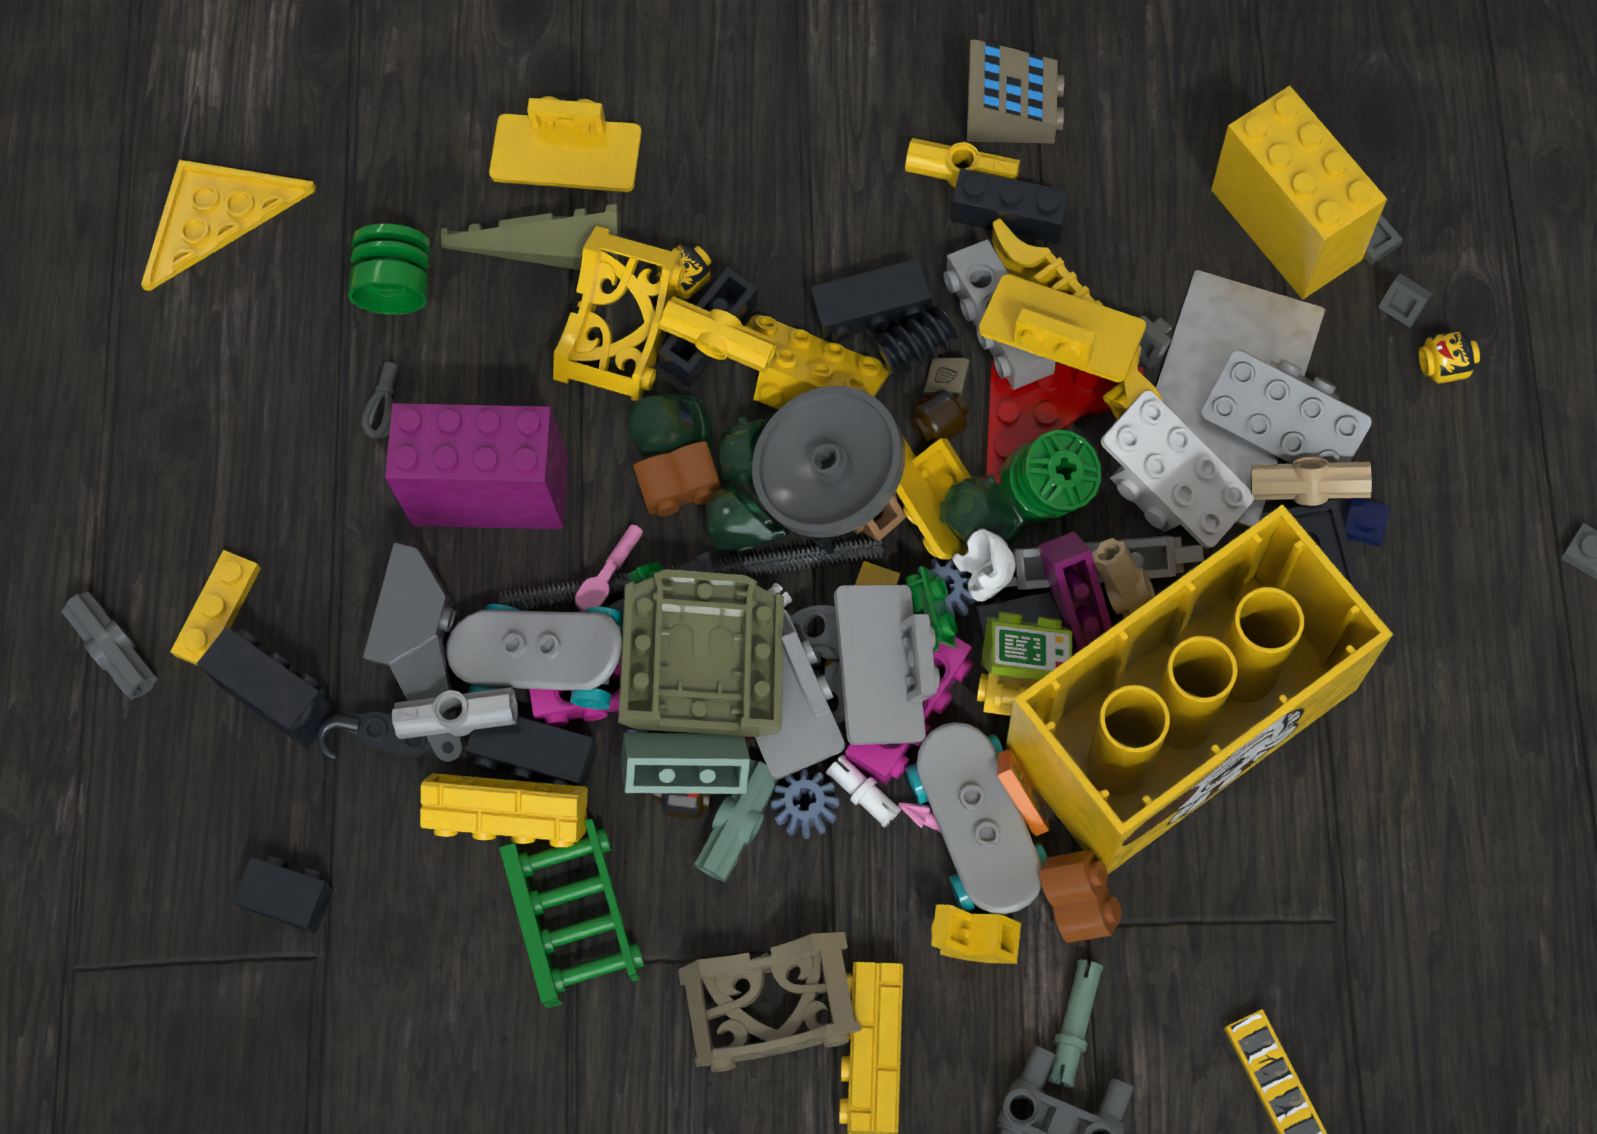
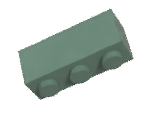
M624 733L621 770L625 793L746 794L750 758L744 736L699 733Z

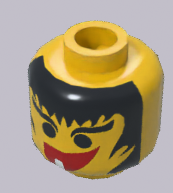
M679 244L673 249L681 250L680 265L685 266V273L681 286L679 288L676 287L674 297L678 296L681 299H688L710 281L711 274L708 266L711 264V260L699 246L693 249L687 244ZM657 265L658 274L655 275V278L659 282L662 266Z
M1460 330L1431 335L1426 339L1425 345L1419 349V363L1422 373L1426 377L1430 376L1433 381L1439 384L1468 378L1473 372L1474 364L1479 363L1480 352L1476 341H1470L1468 336Z

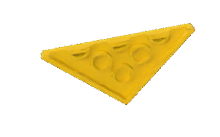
M179 160L141 286L144 290L151 291L314 193L316 187L313 181Z

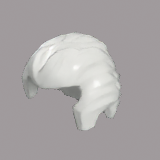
M979 529L968 538L967 544L969 549L967 553L962 556L956 553L952 560L960 572L967 571L972 573L968 583L970 596L976 601H985L995 596L1008 585L1013 577L1016 563L1013 553L1002 538L986 529Z

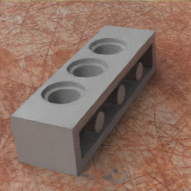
M987 239L947 255V271L943 273V277L950 293L955 292L960 299V307L967 321L972 320L976 326L977 337L981 346L985 350L989 349L992 353L998 375L1002 379L1006 378L1012 389L1015 390L1054 374L1056 361L997 342L979 334V324L1001 277L1009 274Z

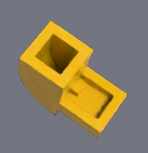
M936 905L935 919L931 926V946L939 948L941 955L951 958L984 963L1017 964L1021 923L1001 914H971L952 905Z

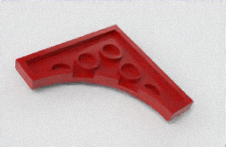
M992 360L985 500L987 502H985V508L1011 509L1006 504L1000 489V472L1006 458L1015 449L1045 433L1054 430L1066 431L1071 427V424L1090 414L1097 415L1112 411L1104 401L1103 396L1116 387L1118 383L1065 364L1055 363L1054 374L1013 390L1006 378L1002 379L998 375ZM1138 367V371L1143 375L1144 368Z

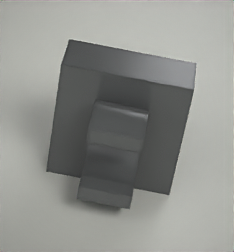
M1400 273L1393 281L1378 308L1410 328L1417 320L1432 293Z
M1143 315L1140 319L1146 322V328L1139 344L1142 347L1140 361L1151 369L1160 362L1172 340L1166 335L1172 329V326L1162 318L1152 323Z

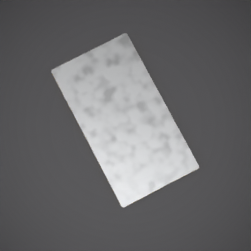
M1196 270L1156 389L1160 393L1163 403L1251 490V465L1277 464L1279 457L1208 421L1202 416V408L1235 350H1243L1270 364L1271 360L1278 364L1281 359L1287 360L1302 369L1300 375L1305 376L1325 309L1314 304ZM1253 500L1235 523L1250 528L1258 523L1266 500Z

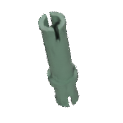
M1087 960L1077 961V969L1061 1033L1055 1036L1054 1044L1057 1045L1051 1073L1048 1076L1049 1082L1060 1085L1062 1082L1064 1087L1069 1088L1074 1087L1081 1052H1086L1087 1042L1084 1039L1100 975L1103 971L1102 965L1091 961L1089 966L1087 965Z

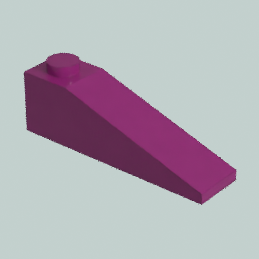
M1073 531L1038 545V549L1063 624L1072 631V648L1074 654H1077L1110 630L1112 624L1091 550Z

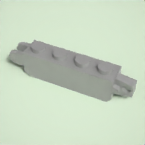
M1166 535L1116 540L1119 542L1124 541L1138 568L1143 567L1150 579L1176 576V573L1184 572L1183 563L1204 561L1203 545L1182 546L1181 537ZM1103 541L1085 542V544L1093 553ZM1038 547L1013 549L1016 576L1012 577L1006 587L1016 586L1018 589L1050 587ZM1096 568L1100 583H1104V580L1102 579L1099 571Z

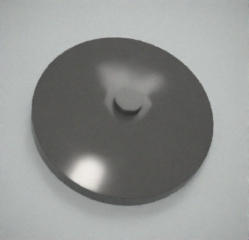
M826 386L800 394L782 406L773 415L757 441L752 462V477L758 498L764 508L780 524L801 535L818 538L833 537L856 530L875 518L885 508L900 484L905 466L903 435L898 423L888 409L878 399L865 391L847 386Z

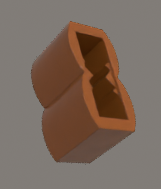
M706 441L681 447L671 453L653 456L633 465L650 515L669 516L679 511V507L685 503L706 504L714 500L716 494L722 492Z
M1092 849L1048 857L1039 870V876L1043 891L1053 907L1056 924L1065 942L1070 943L1111 936L1121 920L1122 912L1118 899L1112 896L1106 886L1108 875L1104 863L1098 860Z

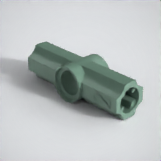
M750 760L746 794H732L731 797L727 796L714 818L712 824L714 829L694 864L696 868L716 880L726 883L745 845L749 846L762 824L764 818L763 811L774 793L775 786L780 781V779L772 777L766 764Z

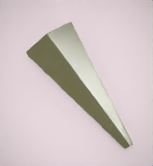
M606 205L605 212L589 215L587 210L583 208L576 209L573 217L554 216L552 213L500 220L498 227L482 229L479 223L469 225L468 231H450L447 228H442L441 246L447 249L581 270L583 247L595 226L610 229V235L621 237V219L617 205ZM608 252V255L623 264L624 256Z

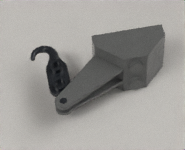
M394 543L363 658L374 663L390 666L407 701L436 698L442 692L452 690L442 641L445 639L446 632L451 633L454 629L458 611L454 610V602L427 556L417 548ZM456 708L451 711L448 720L457 718ZM381 712L357 715L334 714L327 717L319 725L316 732V743L319 750L326 757L333 760L338 759L339 755L330 749L327 737L334 729L347 730L370 747L410 757H420L428 751H433L442 761L453 762L458 760L464 752L462 737L454 736L450 733L399 739L395 734L392 715Z

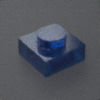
M1352 498L1344 524L1347 539L1380 547L1383 542L1391 506Z

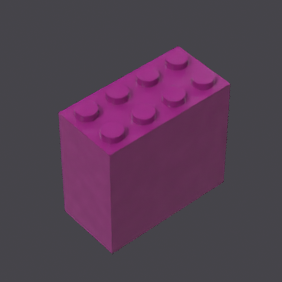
M392 403L385 479L412 526L564 529L569 457L551 407Z

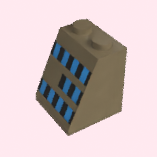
M970 40L967 142L1054 144L1056 130H1063L1064 107H1057V97H1063L1064 75H1057L1058 61L989 42Z

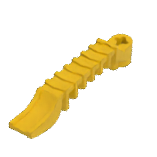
M1001 218L993 222L992 245L1010 275L1102 305L1099 300L1095 301L1090 296L1089 289L1086 286L1082 287L1077 281V275L1073 271L1070 273L1064 267V261L1060 257L1057 259L1048 247H1035L1020 241ZM1140 345L1125 379L1122 382H1117L1118 385L1103 396L1104 401L1111 408L1117 420L1139 395L1145 391L1153 392L1163 402L1160 393L1154 385L1138 371L1142 348Z

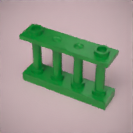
M593 819L585 821L589 837L574 842V845L570 847H555L529 855L528 852L521 854L515 843L499 848L541 1003L547 1009L563 1004L560 992L566 991L565 986L623 968H627L628 975L634 982L640 980L637 968L644 966L638 943L630 944L605 853L611 851L605 828L598 830ZM594 853L600 875L543 893H539L538 890L531 891L528 877L533 876L535 870ZM605 891L611 913L551 932L549 928L542 930L538 915L544 914V909ZM609 930H616L622 952L565 970H560L559 967L553 969L549 953L555 952V947Z

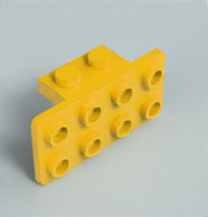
M549 96L542 97L541 99L529 98L528 115L502 114L499 116L489 171L493 181L630 192L633 190L642 136L641 127L633 123L607 122L602 103H595L588 99H581L577 102L563 101Z
M1005 274L1001 277L979 324L978 331L981 336L1114 382H1122L1127 375L1143 337L1146 322L1129 314L1010 274Z
M754 315L745 326L778 340V346L769 368H767L765 373L759 372L753 399L779 410L800 394L826 386L852 387L865 391L875 397L889 375L881 362L873 357L864 356L846 349L840 344L828 342L811 335L805 330L795 329L776 321L772 317Z
M903 437L905 444V466L900 484L895 493L899 495L905 505L903 511L906 517L918 526L925 537L923 538L924 546L934 557L952 559L956 553L961 556L964 555L969 549L968 539L958 523L987 501L948 439L940 438L916 457Z

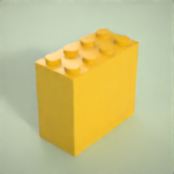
M1288 86L1228 125L1211 189L1302 300L1362 261L1387 201L1383 193L1291 86Z

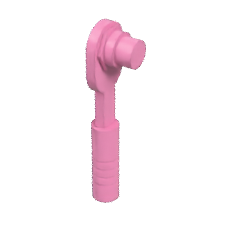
M629 526L607 558L606 564L599 575L587 579L582 584L575 596V604L580 612L587 613L588 608L601 607L609 594L607 583L615 571L621 567L643 534V531L638 526Z

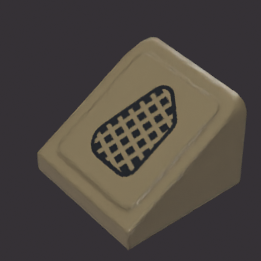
M933 358L924 395L929 396L937 390L944 389L953 396L958 393L962 397L969 372L970 359Z

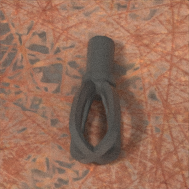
M391 362L384 363L379 385L376 386L375 393L368 400L363 412L362 426L365 434L371 438L381 439L390 433L392 398L394 395L393 387L398 371V366ZM382 398H385L382 422L378 429L374 430L371 426Z

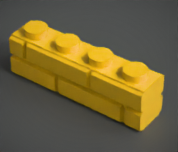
M432 773L421 784L422 807L420 826L426 829H434L435 835L443 837L455 836L459 831L470 832L472 837L477 840L495 839L497 835L511 836V841L519 844L532 843L535 839L550 840L551 846L570 847L574 845V842H578L587 830L585 821H587L588 789L583 786Z
M855 962L853 964V973H846L850 998H852L855 1022L861 1023L862 1031L848 1036V1040H851L850 1056H842L841 1081L849 1082V1098H840V1124H848V1134H898L903 964Z

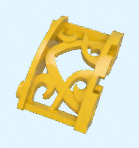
M595 226L583 247L581 270L576 290L577 293L583 294L582 300L577 305L579 307L578 314L570 312L562 337L554 351L553 380L568 383L569 379L629 395L631 400L636 402L640 401L644 390L650 391L656 377L654 365L665 335V331L660 329L659 323L668 301L675 295L676 287L679 288L684 278L685 266L680 265L681 250L673 249L668 251L610 235V229ZM608 252L629 257L626 267L608 255ZM639 260L662 266L661 279L657 284H651L649 281L651 269H644L638 278L635 277L634 272ZM618 277L620 283L617 288L610 294L604 293L602 289L603 281L610 279L612 285L615 286ZM629 288L641 309L645 323L629 336L612 343L611 329L602 317L595 314L597 305H608L616 302ZM649 296H658L656 309ZM598 327L601 329L603 335L601 347H598L600 338H596L593 341H590L588 338V333L593 328ZM647 340L643 352L635 348ZM616 356V365L623 371L624 363L629 359H633L636 363V368L632 377L608 372L610 358ZM600 360L599 369L577 363L578 361Z

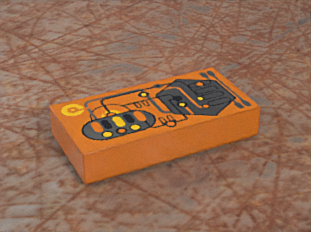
M1009 748L998 753L997 776L1015 806L1021 812L1031 832L1038 836L1049 831L1048 808L1014 752Z

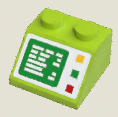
M999 612L998 618L987 617L981 665L990 674L1041 680L1072 657V631L1062 627V620L1038 617L1037 623L1022 621L1023 615L1009 612Z

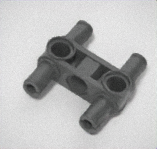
M1033 1046L1020 1079H1015L1014 1082H1011L996 1120L998 1123L997 1128L1000 1129L998 1134H1092L1098 1131L1105 1134H1124L1125 1125L1121 1122L1134 1087L1111 1078L1098 1113L1093 1112L1091 1114L1046 1095L1043 1087L1049 1075L1055 1054L1041 1047ZM1015 1099L1027 1100L1033 1109L1032 1116L1027 1120H1017L1010 1113L1009 1107L1011 1102Z

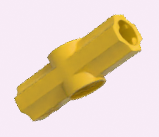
M912 138L907 152L905 171L945 179L956 188L961 169L956 167V164L966 163L970 166L965 168L966 170L1017 180L1020 160L978 152L972 144L967 142H960L949 146Z
M674 296L668 301L659 323L660 329L695 343V346L709 357L718 360H725L727 357L763 373L769 368L778 346V340L742 326L738 318L726 311L713 309L709 312Z

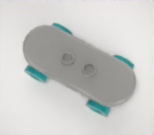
M490 604L486 606L485 610L469 614L457 623L447 641V660L455 675L470 684L469 693L504 688L572 690L570 702L574 705L593 710H607L610 708L612 695L604 690L597 689V686L609 684L610 676L619 663L623 643L621 634L623 613L606 607H590L587 609V613L521 611L507 605Z
M953 722L939 726L926 736L919 748L917 763L905 767L907 779L917 803L920 805L929 801L957 871V874L949 876L948 879L959 909L970 913L975 911L974 904H976L979 908L990 913L1009 914L1018 912L1030 905L1038 896L1042 886L1039 870L1048 857L1040 842L1033 843L1021 812L1017 809L997 776L998 753L1003 752L995 734L986 736L981 730L969 724Z

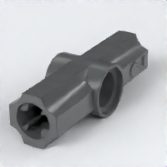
M89 591L76 594L69 599L61 612L84 640V648L104 671L107 670L114 682L129 699L132 700L149 692L158 679L135 651L136 645L115 620L112 621L105 609L102 608Z

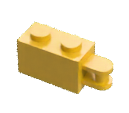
M990 673L989 675L981 674L977 701L985 702L983 712L1011 716L1014 698L1034 685L1037 680L993 675Z

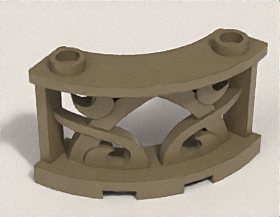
M845 932L809 934L797 940L771 947L770 955L768 953L761 954L760 957L752 958L751 961L749 953L718 958L698 959L678 970L681 986L685 985L697 1054V1057L694 1058L696 1067L711 1066V1072H722L736 1068L735 1062L778 1055L823 1043L824 1047H836L849 1043L848 1036L862 1031L861 1023L855 1022L842 956V950L848 948ZM792 968H800L801 973L797 979L800 981L806 980V985H797L789 981L788 975ZM822 969L824 972L826 984H820L822 978ZM770 972L773 973L776 981L784 989L802 995L792 1015L778 1030L758 1022L742 1009L752 1004L759 997L764 986V974ZM747 979L750 983L749 991L741 998L734 1000L731 996L742 994V992L736 990L737 981ZM702 984L706 985L718 1007L706 1010ZM822 993L828 994L833 1022L825 1025L819 1023L818 1015L823 1010H830L824 1003L816 1001L817 995ZM727 1015L731 1020L723 1022L719 1026L717 1034L721 1036L725 1032H732L734 1041L726 1047L713 1048L708 1021ZM804 1023L811 1030L795 1035ZM750 1034L767 1041L748 1045Z

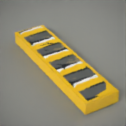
M1263 1009L1226 1026L1224 1030L1277 1134H1327Z

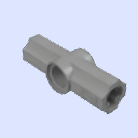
M512 688L466 694L448 690L442 692L436 698L395 703L394 709H392V723L395 728V734L399 739L443 733L464 736L474 729L516 724L518 718V704L515 691ZM462 707V712L456 719L448 720L451 711Z

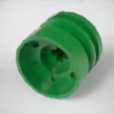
M373 224L355 231L352 236L351 247L353 251L350 256L353 267L349 273L348 298L351 303L361 309L386 315H403L424 308L428 297L429 279L425 272L430 265L428 256L431 243L429 238L416 229L396 224Z
M1054 430L1045 433L1015 449L1006 458L1000 472V489L1006 504L1016 515L1030 522L1046 523L1085 506L1096 495L1101 482V464L1094 448L1085 438L1071 431Z

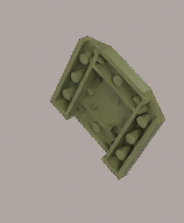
M665 569L655 573L650 579L634 584V582L626 584L623 603V643L620 666L618 723L642 730L748 737L778 734L782 727L783 641L781 637H783L784 596L777 592L775 595L757 586V581L746 575Z

